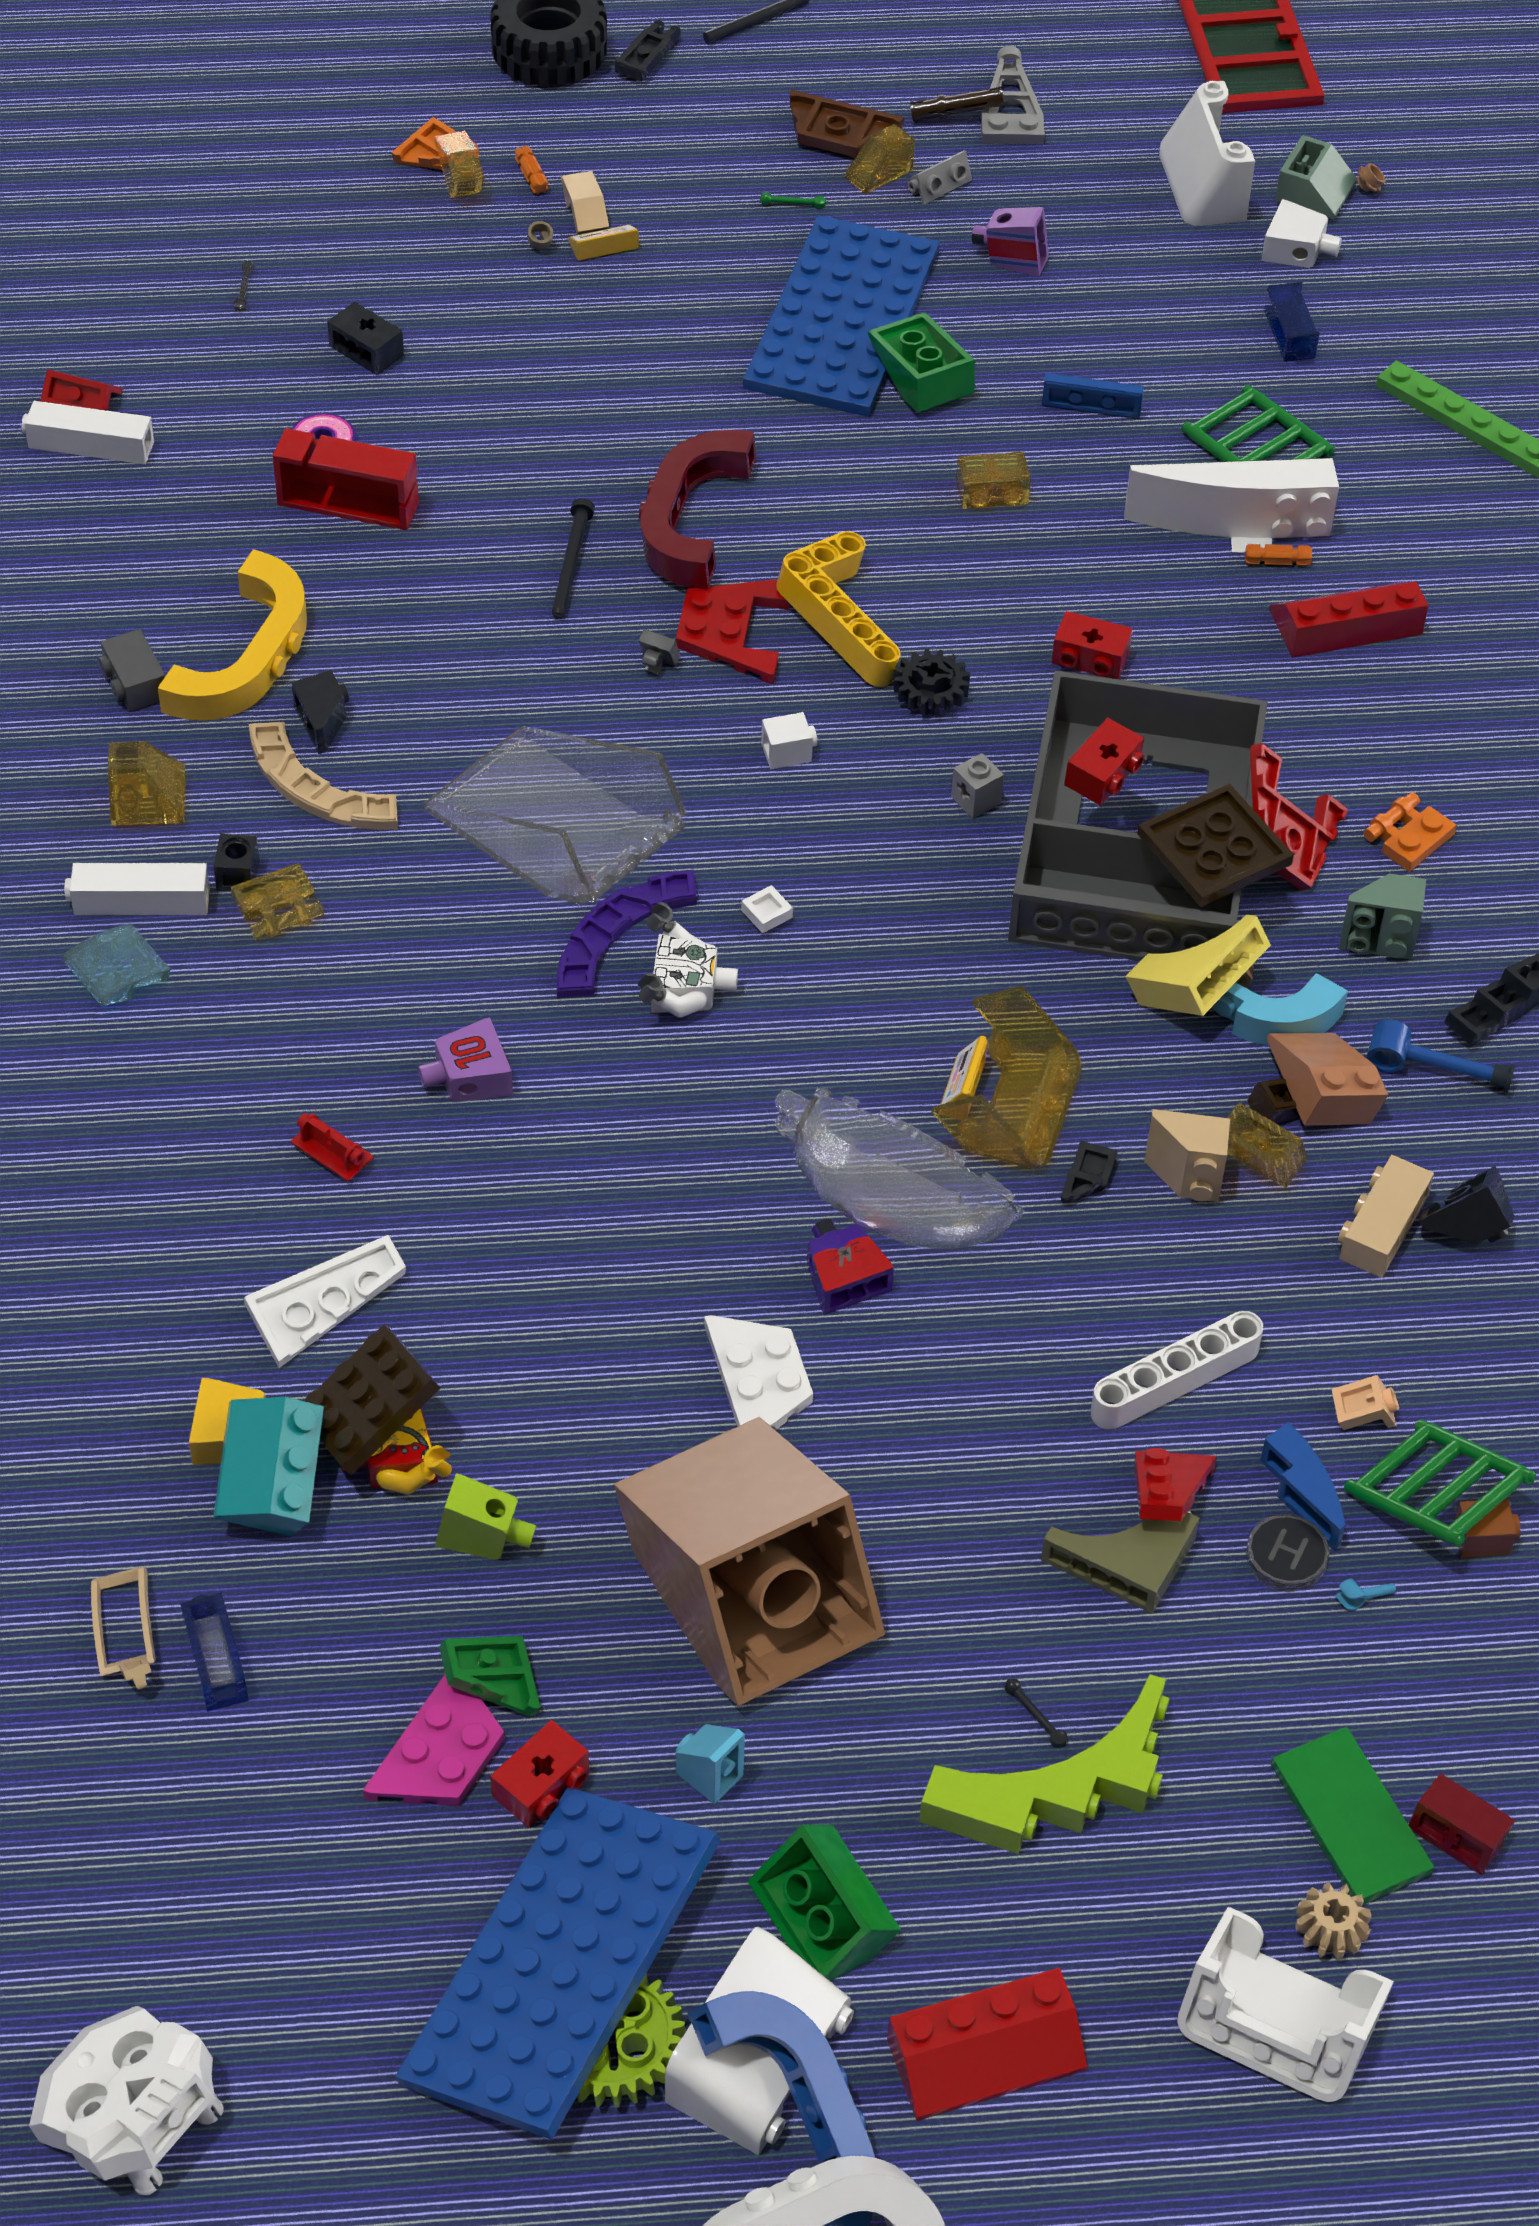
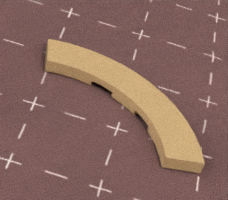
M284 722L249 724L251 747L262 773L270 784L294 805L317 817L345 826L374 830H398L396 794H369L353 790L345 792L330 786L329 781L300 764L288 741Z

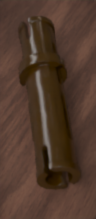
M1002 86L950 96L938 94L937 98L910 102L913 122L936 117L947 119V115L1005 106Z

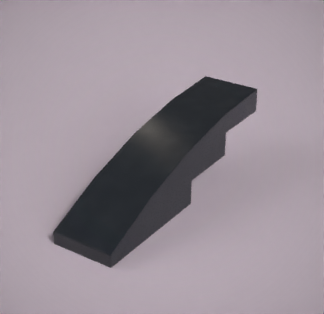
M1539 953L1505 968L1500 980L1478 989L1472 1001L1449 1011L1444 1023L1472 1045L1502 1029L1538 1005Z

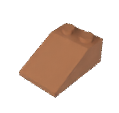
M1336 1033L1268 1034L1267 1042L1281 1074L1287 1082L1286 1085L1293 1101L1296 1103V1108L1304 1126L1372 1123L1388 1097V1092L1378 1070L1372 1062Z

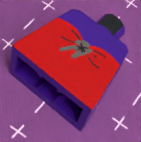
M829 1218L820 1220L813 1226L812 1233L816 1239L808 1243L807 1266L824 1315L892 1290L894 1267L861 1226L852 1225L838 1230L833 1220Z

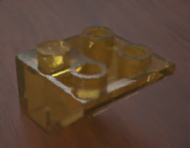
M146 741L109 742L108 782L111 825L184 823L185 764Z

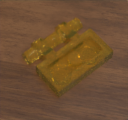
M300 863L231 886L232 897L245 921L258 917L262 920L250 925L254 939L265 935L269 937L279 935L282 929L296 924L304 926L312 923V918L324 915V909L320 901L308 905L305 903V900L314 898V889ZM289 906L293 909L277 916L274 914L275 911Z

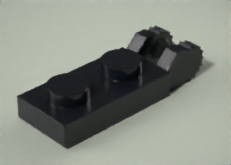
M654 21V23L639 34L616 60L615 72L643 81L667 52L677 44L681 35L680 27L672 25L662 35L665 26L663 21Z

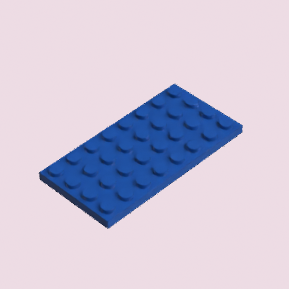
M818 215L745 373L743 389L869 417L888 372L868 337V331L912 316L939 253L940 241Z
M567 1787L398 2070L395 2078L399 2085L553 2140L720 1843L717 1832L574 1788L570 1790Z

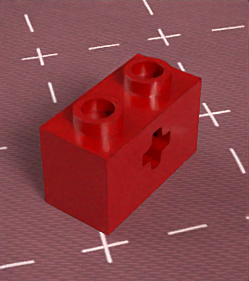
M1066 611L1054 638L1051 663L1105 678L1119 679L1130 653L1133 628Z
M1107 717L1068 760L1064 785L1101 806L1110 795L1115 796L1120 791L1125 778L1130 772L1135 774L1141 767L1145 757L1142 754L1144 737Z
M551 1719L490 1775L492 1797L525 1826L530 1828L539 1818L544 1820L552 1814L567 1787L570 1790L573 1788L579 1789L584 1784L589 1775V1751Z

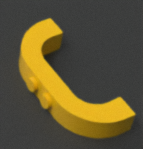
M254 549L251 551L238 570L240 597L268 606L272 609L271 613L239 660L230 667L216 672H198L174 664L158 687L161 713L181 719L197 721L226 718L238 714L257 703L267 693L276 678H280L283 675L286 663L292 654H296L300 649L307 626L303 584L297 573L287 563L270 554Z

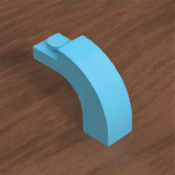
M1317 973L1299 992L1282 998L1258 995L1235 982L1211 1008L1219 1015L1234 1021L1233 1035L1249 1042L1269 1046L1266 1039L1269 1033H1325L1343 1015L1348 990Z

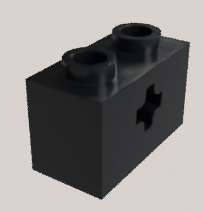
M353 302L327 321L329 346L375 375H379L404 356L402 330L356 302Z

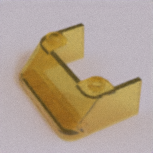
M1021 985L974 998L972 1005L993 1027L988 1044V1052L990 1057L1002 1069L991 1102L989 1103L980 1094L933 1106L931 1113L967 1152L1032 1169L1044 1166L1050 1161L1081 1072V1058L1075 1046Z

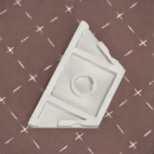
M713 1315L704 1316V1326L737 1427L760 1417L774 1430H777L787 1422V1419L792 1414L801 1412L813 1403V1391L791 1329Z

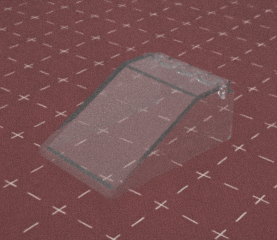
M521 726L423 803L428 813L547 897L580 905L587 901L595 902L613 887L612 883H618L638 866V863L644 862L661 848L662 842L667 843L683 830L685 824L679 817L682 818L687 814L664 757L660 752Z

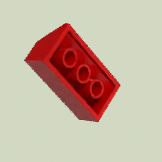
M1417 581L1398 582L1271 604L1269 610L1291 657L1294 658L1422 635L1429 605Z
M1060 1967L889 2017L887 2042L916 2121L1087 2071V2062L1076 2008Z

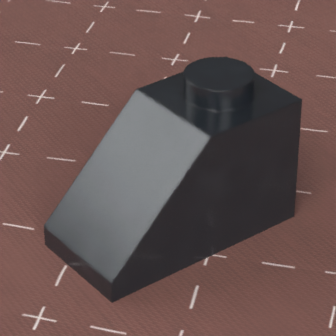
M332 670L291 682L294 708L318 754L326 752L345 721V703L349 702V695L343 682L338 683Z

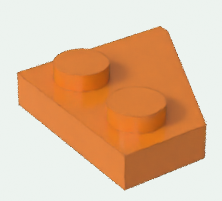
M432 117L391 153L393 161L398 164L459 172L479 154V149L476 143L435 117Z

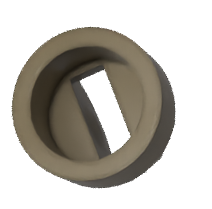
M544 221L533 222L528 228V243L537 250L548 248L553 240V228L551 225ZM535 232L540 233L541 240L537 239Z

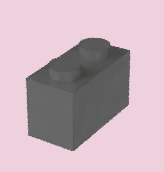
M141 629L100 641L103 656L98 657V663L103 676H110L111 678L110 684L115 699L117 701L123 700L128 712L160 703L158 687L165 678V673Z

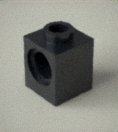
M220 833L213 866L217 891L253 893L260 860L257 836Z

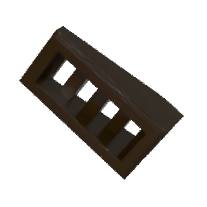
M1284 1078L1257 1082L1248 1097V1104L1263 1128L1301 1118Z

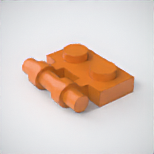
M1414 792L1409 793L1405 797L1397 798L1391 803L1390 810L1385 814L1380 813L1370 821V826L1363 832L1364 837L1370 842H1373L1378 837L1384 840L1381 853L1408 872L1413 870L1455 835L1457 824L1430 806L1420 813L1414 808L1420 803V799ZM1399 820L1406 824L1400 830L1393 826Z

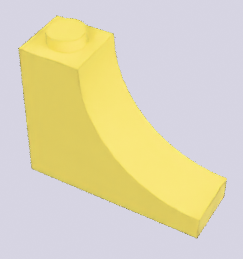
M1245 915L1224 933L1198 946L1173 953H1148L1125 977L1141 1006L1204 1016L1271 944L1258 917Z

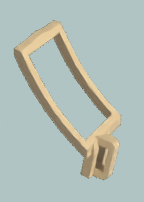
M146 1566L91 1581L92 1621L100 1676L121 1671L126 1681L132 1679L137 1690L147 1687L145 1674L152 1672L149 1664L154 1663L156 1660L149 1613L148 1572ZM138 1580L140 1614L146 1654L107 1664L101 1617V1590Z

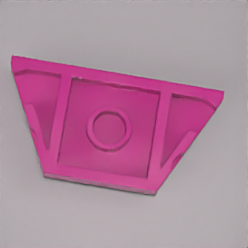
M445 1674L363 1789L364 1798L368 1801H378V1796L403 1798L404 1803L422 1804L424 1802H435L438 1805L459 1806L505 1740L504 1730L480 1697L449 1686Z

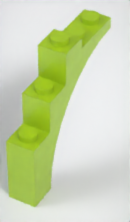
M1149 1674L1137 1702L1120 1724L1095 1745L1068 1760L1037 1770L1007 1774L968 1773L935 1765L921 1801L919 1822L1019 1854L1023 1839L1032 1840L1038 1820L1081 1833L1086 1818L1094 1820L1100 1799L1143 1813L1148 1797L1156 1800L1163 1774L1156 1772L1159 1756L1153 1754L1158 1733L1153 1732L1152 1728L1155 1720L1163 1722L1170 1701L1169 1697L1163 1696L1166 1679Z

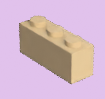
M1392 1154L1384 1168L1377 1166L1369 1183V1187L1372 1188L1368 1195L1365 1193L1361 1194L1353 1212L1356 1215L1354 1221L1347 1220L1340 1231L1338 1242L1343 1245L1339 1259L1383 1278L1429 1196L1434 1172Z

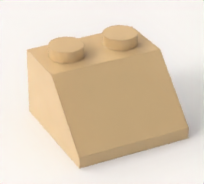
M1153 1109L1144 1162L1179 1197L1190 1198L1196 1201L1219 1202L1227 1159L1230 1118Z

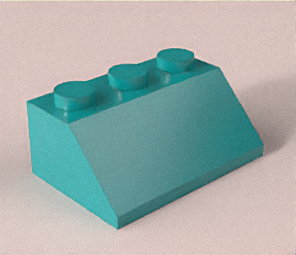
M289 1397L235 1399L229 1402L213 1515L214 1519L287 1536H292L309 1523L324 1406Z

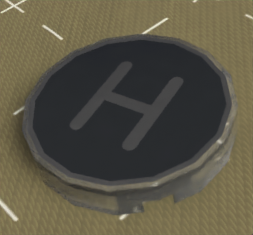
M1280 1514L1272 1515L1258 1522L1250 1532L1245 1555L1247 1563L1249 1561V1565L1252 1567V1573L1260 1582L1272 1589L1294 1592L1307 1585L1309 1588L1317 1584L1326 1571L1330 1550L1325 1535L1317 1525L1304 1517Z

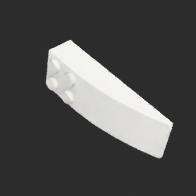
M1333 458L1130 465L1124 518L1128 521L1162 529L1229 538L1330 536L1339 484Z

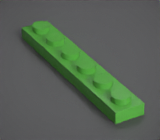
M1397 360L1377 376L1376 387L1533 476L1539 477V440Z

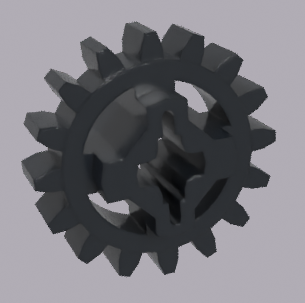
M925 649L922 656H919L916 652H911V661L902 658L900 667L895 668L894 692L898 693L899 702L908 700L907 709L912 710L916 706L920 707V714L922 715L928 709L933 710L935 716L939 715L942 708L950 713L953 712V704L962 706L964 697L969 695L970 672L965 671L966 664L964 662L956 663V655L952 654L947 658L943 657V650H939L936 655H931L930 650Z

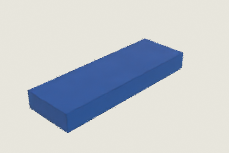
M1046 373L1042 405L1140 419L1144 386Z

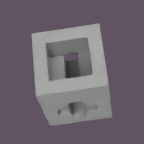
M981 753L953 768L951 797L974 819L1001 804L1004 774Z

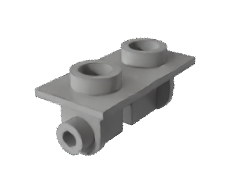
M963 150L913 175L907 184L910 192L920 194L922 204H926L971 181L972 176L966 151Z

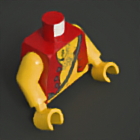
M420 1408L359 1468H366L371 1487L409 1495L426 1484L438 1483L437 1475L440 1477L450 1475L452 1466L445 1459H448L451 1454L442 1446L431 1445Z

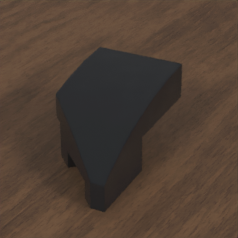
M1080 1141L1073 1166L1069 1170L1061 1195V1202L1069 1203L1107 1189L1117 1160L1118 1150Z

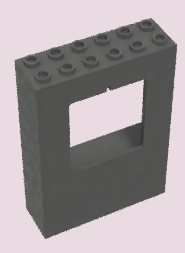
M1055 670L1013 891L1008 942L1141 961L1148 953H1173L1198 946L1237 923L1241 889L1200 907L1137 833L1077 824L1082 795L1066 787L1064 782L1068 760L1108 717L1144 737L1142 754L1145 757L1142 764L1146 765L1147 760H1152V766L1205 773L1208 775L1206 793L1230 783L1253 809L1250 747L1262 743L1268 701Z

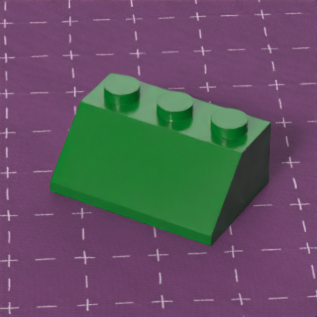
M802 1824L747 1881L789 1948L829 1981L874 1958L901 1931L896 1920L833 1825Z

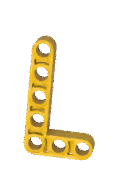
M845 531L788 553L783 559L776 584L779 593L866 682L876 687L888 686L892 682L895 668L901 655L900 649L836 585V583L857 574L866 546L863 537L857 533Z

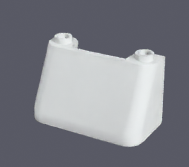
M1209 81L1200 85L1160 143L1159 156L1181 217L1186 223L1194 226L1244 222L1247 220L1255 159L1250 148L1240 141L1223 143L1219 131L1223 104L1228 100V89L1225 81Z
M1227 1907L1195 1965L1178 2014L1177 2023L1179 2029L1191 2041L1316 2099L1326 2102L1341 2099L1353 2078L1394 1981L1372 1971L1355 1970L1348 1975L1342 1989L1337 1988L1260 1953L1264 1937L1261 1926L1250 1916Z
M755 1927L749 1934L706 2000L708 2002L718 1997L741 1991H756L775 1995L802 2010L814 2021L827 2038H831L836 2032L842 2035L854 2014V2010L850 2008L851 1999L777 1937L760 1927ZM691 2023L672 2053L666 2067L665 2103L758 2156L767 2142L773 2145L781 2135L786 2120L781 2118L783 2103L791 2091L776 2061L763 2050L750 2045H733L705 2056Z

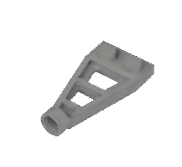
M1005 46L997 53V69L990 89L1001 85H1019L1020 91H1003L1004 104L1022 105L1026 114L998 113L999 107L983 109L981 116L982 143L1044 145V115L1022 66L1021 52L1014 46ZM1007 59L1014 60V62L1012 63H1006L1004 61Z

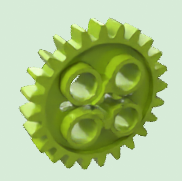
M647 1973L644 1976L616 2026L618 2069H610L611 2056L608 2040L577 2095L579 2102L582 2103L589 2094H593L596 2107H600L605 2097H612L616 2108L620 2106L622 2095H628L635 2104L638 2103V2090L643 2089L652 2096L655 2094L653 2081L656 2079L661 2083H665L666 2067L672 2053L686 2033L685 2022L682 2021L681 2006H675V1998L672 1991L663 1993L662 1981L660 1979L648 1986ZM633 2011L642 2012L640 2015L635 2017L626 2016L628 2013ZM635 2051L645 2052L643 2055L638 2057L628 2056L630 2053Z

